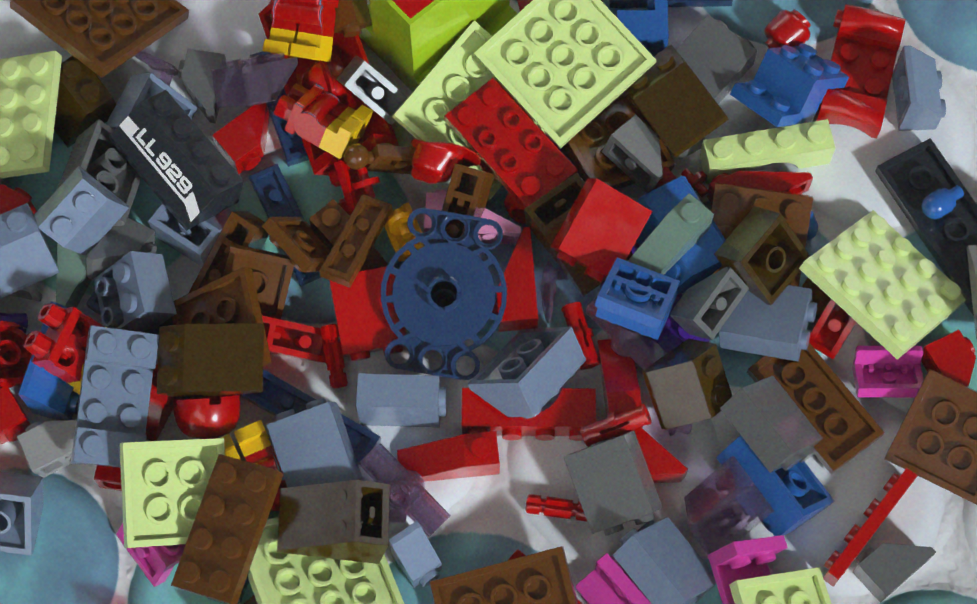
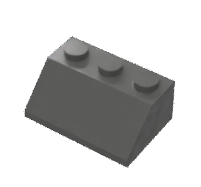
M98 119L77 137L57 189L78 166L81 167L129 206L124 215L113 225L123 226L127 221L141 176L109 139L110 134L114 130Z

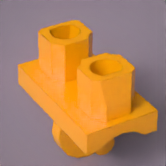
M409 202L393 210L384 226L395 253L407 242L416 238L410 233L408 228V218L413 212ZM415 217L413 227L417 232L422 233ZM419 242L414 247L418 250L424 247V245ZM406 250L398 258L399 262L405 261L411 255L409 250Z

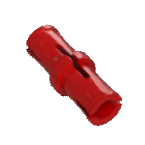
M573 302L563 306L561 311L564 314L567 327H572L586 358V361L580 366V370H588L598 366L600 360L592 340L594 333L592 328H588L581 302Z
M643 403L638 407L619 414L616 412L609 413L607 418L587 426H582L580 431L584 443L587 447H590L609 438L619 437L628 431L644 425H650L651 417Z

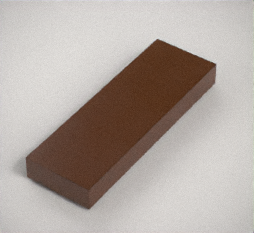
M362 194L319 270L320 277L349 288L351 287L393 211L392 204Z

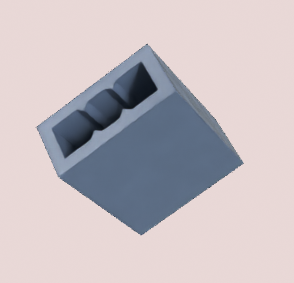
M788 285L772 305L766 304L748 290L719 330L720 348L799 361L801 349L807 350L809 345L810 330H806L808 321L814 322L816 317L817 303L812 302V289Z
M358 373L356 408L360 425L440 428V417H446L447 415L446 387H440L439 376Z
M325 398L317 399L305 404L307 410L296 414L294 409L284 411L275 415V422L267 424L287 487L359 480L363 478L337 402H326Z
M668 517L656 523L654 520L648 521L638 531L634 528L626 533L619 540L622 546L613 554L614 558L651 604H694L716 585L712 570Z

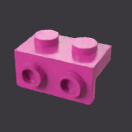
M857 346L852 366L857 397L915 398L924 381L921 369L922 347L913 346L897 360L883 346Z

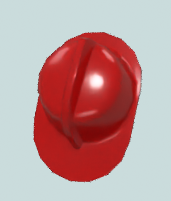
M332 52L331 62L297 57L294 68L299 85L310 90L317 83L325 88L323 93H332L341 103L349 104L352 95L351 91L336 80L345 69L338 55Z
M417 139L411 140V145L415 148L412 158L413 168L411 176L419 181L429 184L444 183L451 179L455 163L470 167L477 166L481 162L478 154L457 144L426 142Z

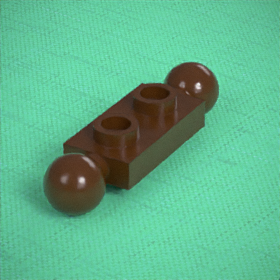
M381 143L377 144L371 151H368L361 144H352L344 152V161L348 167L355 170L367 167V170L371 172L411 174L415 148L412 145L405 147Z

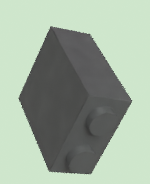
M709 15L700 22L676 49L718 104L732 90L734 84L738 83L754 65L757 50L748 39L738 37L729 30L723 21L715 20Z
M774 376L741 388L720 407L770 473L781 467L787 471L798 462L803 463L816 453L814 446L823 439Z
M634 431L563 457L592 534L604 531L605 536L624 530L623 523L634 520L635 525L643 524L655 519L653 513L663 508Z

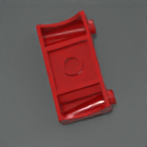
M845 4L843 10L837 9L833 27L838 28L831 61L837 63L841 67L840 71L848 75L849 79L844 88L827 90L818 108L816 121L828 119L829 124L850 126L861 130L871 138L877 139L884 119L888 101L887 96L906 19L850 4Z

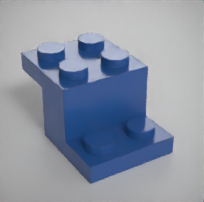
M647 0V9L617 10L616 17L653 57L667 48L669 39L667 0Z
M783 45L778 48H768L754 79L749 82L735 83L730 95L776 127L812 122L827 90L844 88L849 76L840 71L841 67L837 63L822 59L816 55L817 51L809 45Z
M617 257L597 296L595 307H598L595 316L658 340L677 298V288L680 281Z

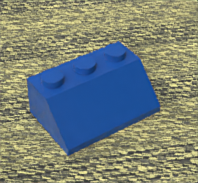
M685 176L672 180L641 196L636 201L652 211L636 240L639 246L642 245L664 217L689 193L702 203ZM713 219L709 231L664 274L680 281L677 288L678 294L685 293L688 288L711 276L722 266L714 253L726 239Z
M52 301L50 302V303H53V304H55V305H57V306H60V307H62V308H64V309L67 308V307H65V306H63V305H61V304H59V303L52 302ZM43 323L40 332L45 335L49 326ZM32 355L18 395L35 415L60 421L72 420L73 415L77 414L80 395L73 391V386L61 378L50 374L43 367L32 363L34 355Z
M741 435L716 457L722 465L723 472L734 481L742 492L744 500L755 509L761 517L765 528L773 533L774 536L786 535L794 531L835 502L805 461L803 463L798 462L787 471L781 467L770 473Z

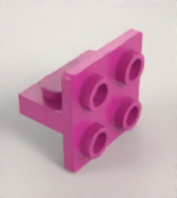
M606 553L596 562L595 569L575 587L587 604H651L614 558L613 554L609 556Z

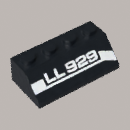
M167 90L140 102L110 134L109 139L186 231L239 202L244 180Z

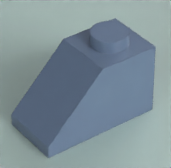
M418 521L389 539L391 555L413 588L420 584L426 587L430 585V581L439 578L438 572L442 570V563Z

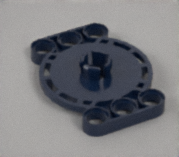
M418 208L408 218L409 231L416 238L407 242L395 253L386 267L381 283V303L384 316L391 330L398 336V339L387 345L385 359L391 367L400 370L458 380H470L480 370L479 358L472 350L481 346L493 335L502 321L506 308L507 286L504 273L496 257L489 251L501 243L503 230L496 221L491 219ZM419 214H426L432 220L431 229L425 233L417 232L413 227V220ZM459 220L464 224L465 232L461 237L451 238L447 235L445 227L449 221ZM490 225L496 229L498 237L494 243L485 244L480 241L478 232L483 226ZM421 242L424 247L417 250L414 245ZM406 250H409L411 255L403 262L399 269L393 267L398 258ZM485 253L488 259L483 261L478 255ZM492 264L499 275L500 286L494 285L493 276L488 269ZM391 273L396 276L393 283V295L386 296L387 281ZM439 282L451 283L457 291L456 300L449 306L440 307L431 298L432 288ZM502 292L500 310L498 315L492 313L495 304V293ZM387 303L394 304L395 312L400 320L396 324L393 323L389 315ZM488 319L495 321L489 332L479 339L477 333L485 326ZM405 327L410 334L403 336L399 330ZM471 338L474 344L467 347L463 342ZM402 344L408 348L410 356L405 363L397 364L391 360L390 351L394 346ZM430 350L438 351L442 356V364L435 370H430L423 364V356ZM469 356L474 360L475 369L471 374L462 375L456 370V361L459 357Z

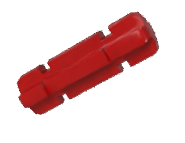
M337 324L323 325L320 331L322 340H325L323 348L327 370L331 373L329 375L330 387L333 389L346 387L348 381L346 372H343L345 364L341 341L338 342L337 338L340 337Z
M535 494L527 496L525 510L529 514L539 515V512H543L544 516L564 519L576 517L578 521L587 522L580 501L573 503L571 499L550 496L543 499L541 498L542 495Z

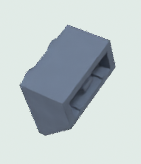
M162 203L148 222L151 229L155 230V237L202 267L232 210L228 208L186 231Z
M130 251L93 279L101 312V321L107 328L141 332L157 328L177 314L163 254Z

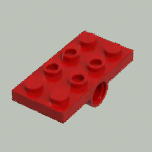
M494 78L444 115V121L470 150L479 155L481 158L479 167L482 171L494 174L493 180H498L524 209L578 171Z

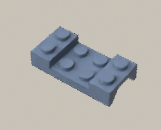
M90 326L88 329L70 464H94L121 468L120 443L146 442L147 435H145L159 335Z

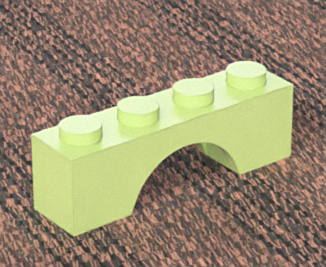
M826 119L706 139L702 143L700 160L702 169L707 175L706 184H710L712 179L722 173L730 175L737 171H749L772 163H791L799 169L830 164L836 147L829 121Z

